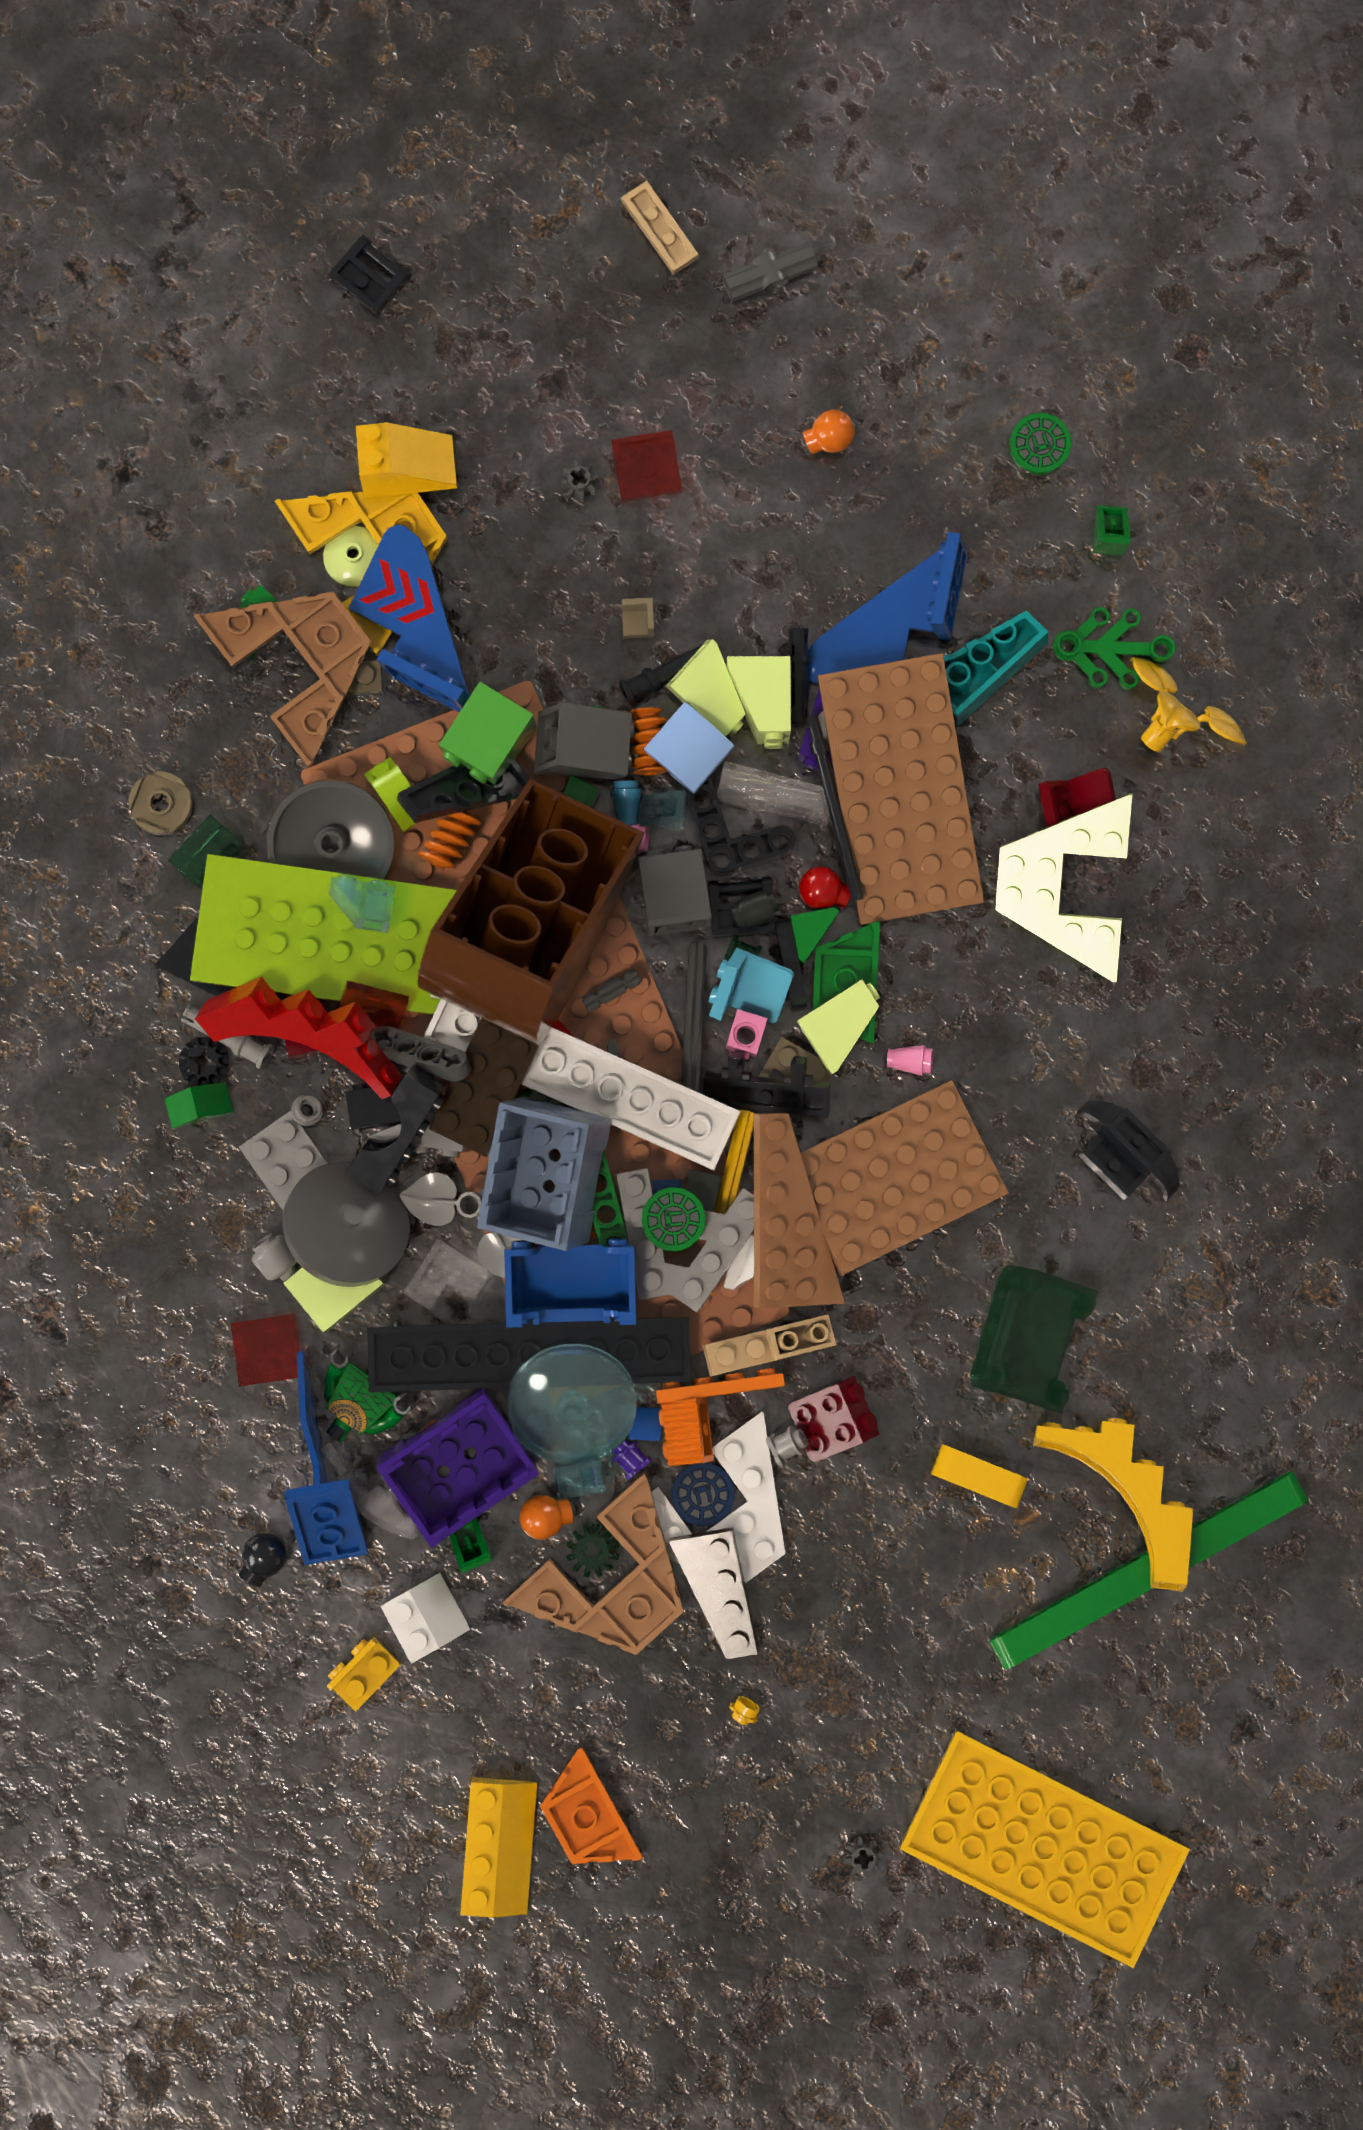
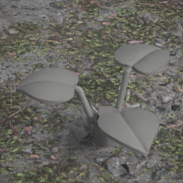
M435 1172L419 1178L400 1194V1198L407 1209L418 1219L429 1225L442 1226L454 1220L456 1215L455 1205L463 1217H476L478 1220L484 1188H481L479 1192L463 1193L458 1199H455L458 1193L456 1183L448 1175ZM494 1232L484 1235L477 1249L480 1263L490 1273L505 1278L504 1249L511 1247V1241L521 1239Z

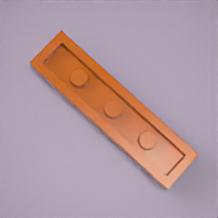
M770 1368L757 1370V1377L744 1378V1372L727 1374L725 1375V1381L713 1383L712 1377L693 1379L694 1385L681 1387V1382L662 1383V1390L656 1391L657 1403L784 1387L783 1373L776 1374V1369Z

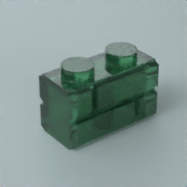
M209 814L168 861L200 889L204 883L207 854L236 858L240 852L238 846L241 842L216 818Z

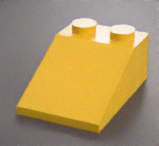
M387 422L356 426L359 476L364 499L457 488L452 435Z

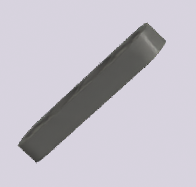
M381 1026L370 1033V1036L378 1043L380 1049L392 1062L410 1068L413 1064H416L433 1076L453 1082L466 1078L471 1072L472 1066L468 1057L460 1049L391 1026ZM414 1046L412 1050L401 1053L405 1048ZM438 1054L436 1058L424 1061L428 1056Z

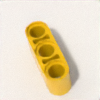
M943 1444L931 1471V1474L1016 1509L1028 1482L1026 1477Z

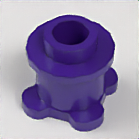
M626 1439L613 1450L616 1456L612 1459V1462L617 1461L625 1471V1478L627 1480L652 1461L649 1456L646 1458L637 1447V1440L630 1443Z

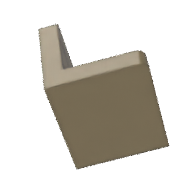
M653 598L622 599L623 638L654 637Z

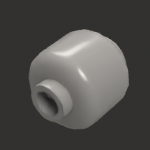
M270 1233L253 1246L252 1262L267 1280L272 1281L280 1277L282 1281H285L297 1271L295 1267L297 1261L290 1252L284 1235L278 1234L274 1236Z

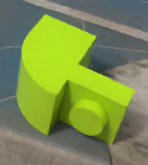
M389 757L364 775L404 832L416 823L399 804L397 796L399 792L411 787L399 767Z

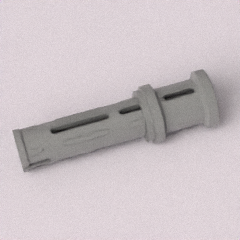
M189 1004L183 1013L181 1022L207 1035L195 1020L200 1009ZM252 1035L231 1037L219 1041L231 1048V1052L236 1057L243 1056L256 1063V1068L260 1070L268 1064L275 1049L273 1044L269 1043L266 1045L252 1037Z

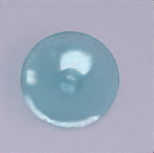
M563 1344L537 1353L518 1370L512 1380L508 1393V1416L516 1437L532 1453L555 1463L581 1464L604 1457L624 1441L633 1426L636 1416V1393L628 1371L612 1355L589 1345Z

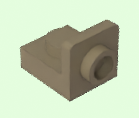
M377 660L363 661L347 695L383 693L382 667Z

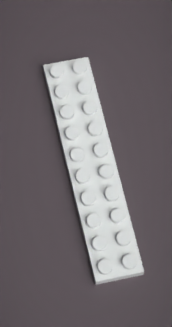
M441 999L424 1038L465 1052L481 1018ZM554 1028L551 1029L543 1040L522 1084L577 1110L612 1118L611 1125L714 1171L741 1113L732 1107Z

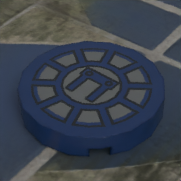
M709 1462L691 1464L683 1468L675 1478L671 1489L672 1503L677 1514L686 1522L696 1526H711L722 1521L731 1511L735 1500L734 1485L729 1475L721 1467Z

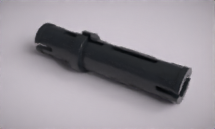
M808 628L789 629L792 724H806V718L809 717L808 664H811V657L808 656Z

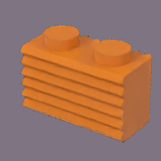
M707 1397L661 1403L662 1409L659 1411V1422L664 1428L665 1433L662 1450L665 1459L668 1460L667 1464L669 1466L714 1461Z

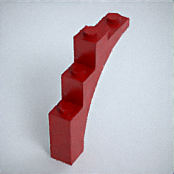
M259 977L208 999L195 1017V1020L213 1042L237 1036L258 1035L290 1040L323 1052L348 1067L363 1079L381 1099L391 1096L402 1078L397 1067L388 1059L378 1043L370 1036L374 1024L356 1001L327 1013L309 989L280 1000L266 981Z

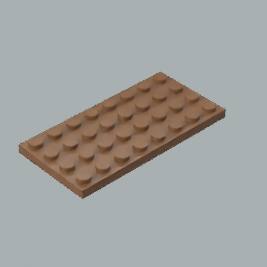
M943 653L817 675L836 789L864 899L856 901L859 924L863 925L984 903Z

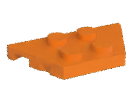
M583 1746L577 1749L541 1803L540 1807L571 1864L596 1861L601 1863L616 1860H641L643 1858L641 1851Z

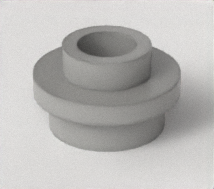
M312 1095L299 1096L291 1106L293 1119L302 1126L316 1124L323 1114L322 1104ZM308 1107L311 1115L305 1116L301 1108Z

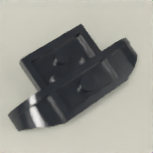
M1088 1101L1076 1112L1080 1117L1090 1119L1097 1126L1094 1131L1098 1134L1081 1152L1079 1157L1123 1200L1128 1198L1144 1180L1148 1184L1153 1181L1161 1189L1162 1198L1166 1202L1177 1191L1179 1177L1177 1167L1170 1155L1172 1151L1127 1107L1123 1109L1105 1101Z

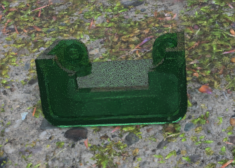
M1007 1265L1003 1268L997 1280L971 1368L970 1382L972 1386L1062 1414L1064 1406L1069 1399V1391L1066 1383L1058 1380L1067 1345L1075 1319L1083 1320L1093 1313L1098 1291L1035 1269Z

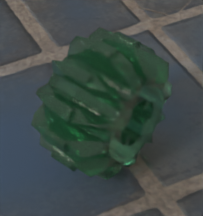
M599 1523L595 1527L594 1534H591L589 1524H584L583 1530L586 1535L584 1537L579 1531L574 1530L572 1535L579 1543L572 1541L566 1543V1547L576 1549L575 1553H570L566 1556L567 1561L578 1558L579 1562L572 1569L574 1572H577L582 1565L586 1566L584 1571L585 1578H589L591 1568H595L598 1578L602 1577L603 1572L600 1567L602 1564L609 1571L614 1569L613 1565L606 1560L607 1557L613 1560H618L620 1557L618 1553L609 1552V1549L620 1545L619 1541H612L610 1543L606 1541L612 1536L609 1530L604 1536L599 1535L602 1529V1524ZM593 1542L595 1546H601L602 1553L598 1552L597 1554L599 1558L592 1559L591 1555H585L584 1548L588 1549L587 1543Z

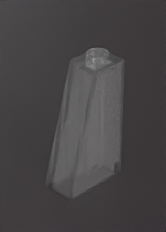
M724 761L717 796L719 804L827 826L830 814L822 786Z

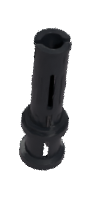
M704 643L654 669L646 667L642 669L641 674L627 681L624 679L618 681L627 703L632 706L635 704V700L649 693H658L661 690L660 686L668 683Z

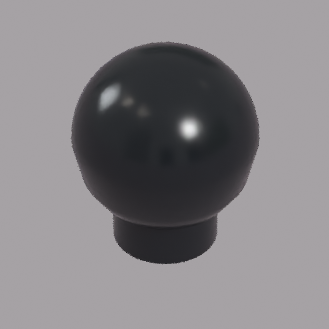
M259 1533L248 1539L242 1551V1563L244 1565L239 1572L240 1578L253 1586L261 1587L266 1578L277 1574L286 1562V1548L283 1542L277 1536L270 1533Z

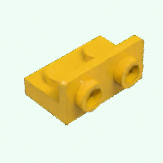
M375 1637L369 1642L362 1639L351 1651L355 1657L346 1666L340 1662L328 1675L332 1681L326 1687L330 1690L333 1689L355 1712L402 1664Z

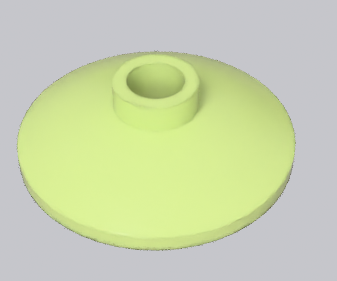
M354 526L325 545L323 560L328 574L341 585L359 587L378 545L366 528ZM351 549L359 551L356 558L348 557V552Z

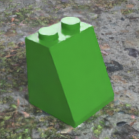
M479 682L439 744L441 752L444 753L442 758L455 767H458L460 764L470 769L469 774L479 782L485 784L488 780L495 785L536 732L537 726L534 714L482 682Z

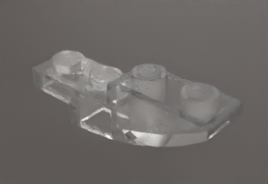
M329 1441L319 1449L338 1473V1476L330 1482L349 1479L359 1514L377 1526L396 1535L412 1540L420 1535L407 1512L404 1513L397 1504L399 1500L389 1486L385 1488L383 1484H379L370 1490L368 1487L371 1484L370 1479L361 1468L354 1469L348 1461L352 1456L342 1443L336 1445L334 1441Z

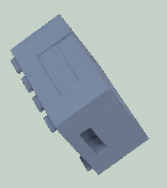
M528 1097L499 1102L477 1228L563 1251L589 1243L595 1211H592L602 1153L607 1148L612 1118ZM553 1149H557L560 1152L561 1156L558 1161L553 1160L551 1157ZM547 1180L554 1182L555 1189L553 1192H549L546 1189L545 1184Z

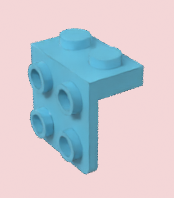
M736 948L729 961L723 959L719 967L717 977L721 978L719 986L715 985L710 994L708 1002L713 1005L709 1016L721 1021L727 1009L731 1006L768 1018L767 1021L770 1023L777 1022L794 977L793 971Z

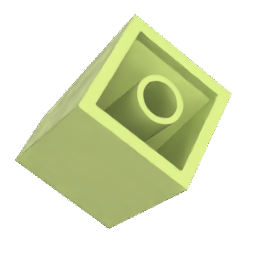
M727 656L728 672L757 744H764V748L767 749L783 748V744H789L791 733L790 656Z

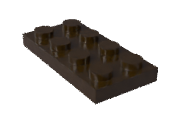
M481 1018L465 1051L472 1066L471 1072L460 1081H451L444 1095L446 1098L435 1114L429 1129L488 1157L492 1147L499 1102L516 1099L542 1042L537 1045Z

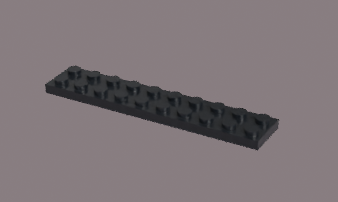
M689 1317L639 1318L636 1320V1325H620V1321L611 1319L610 1323H604V1321L540 1322L539 1325H533V1322L523 1324V1327L506 1328V1323L367 1327L369 1392L691 1382Z

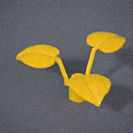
M1132 657L1129 660L1133 661L1134 669L1143 682L1151 688L1160 691L1157 695L1158 708L1151 718L1153 722L1141 735L1142 741L1150 749L1160 752L1172 738L1176 740L1186 731H1197L1200 728V722H1208L1213 731L1226 739L1243 744V746L1247 744L1240 727L1225 711L1214 706H1207L1204 709L1205 714L1196 717L1190 709L1170 694L1176 693L1178 690L1172 676L1163 667L1144 658Z

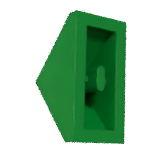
M1097 505L1093 553L1124 556L1131 539L1128 508Z
M835 907L790 916L799 964L802 967L837 918L839 910Z
M226 1082L189 1087L164 1098L172 1129L234 1113Z
M477 1517L449 1536L462 1574L494 1559V1555Z

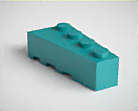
M1028 611L992 629L989 634L980 639L970 641L965 644V647L953 654L943 656L956 727L962 724L1048 644L1049 632Z

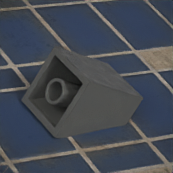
M561 702L539 711L534 774L613 780L627 776L632 764V756L629 754L630 741L634 734V725L631 723L632 713Z
M686 845L675 848L676 852L663 854V850H650L644 852V857H639L649 936L711 928L712 917L701 849L694 850L693 845Z

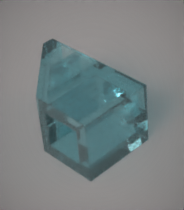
M341 875L338 878L331 877L329 895L356 928L388 933L395 886H390L388 883L380 880H372L370 882L357 881L356 878L347 875Z

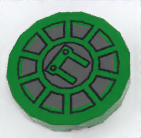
M1033 413L1022 418L1013 428L1009 441L1010 455L1015 464L1036 476L1049 475L1059 470L1067 460L1072 446L1071 435L1065 423L1056 416L1047 413Z
M669 1187L657 1191L648 1199L642 1211L641 1223L645 1235L653 1245L664 1251L679 1252L690 1248L699 1240L705 1230L706 1215L702 1203L693 1193L683 1188Z

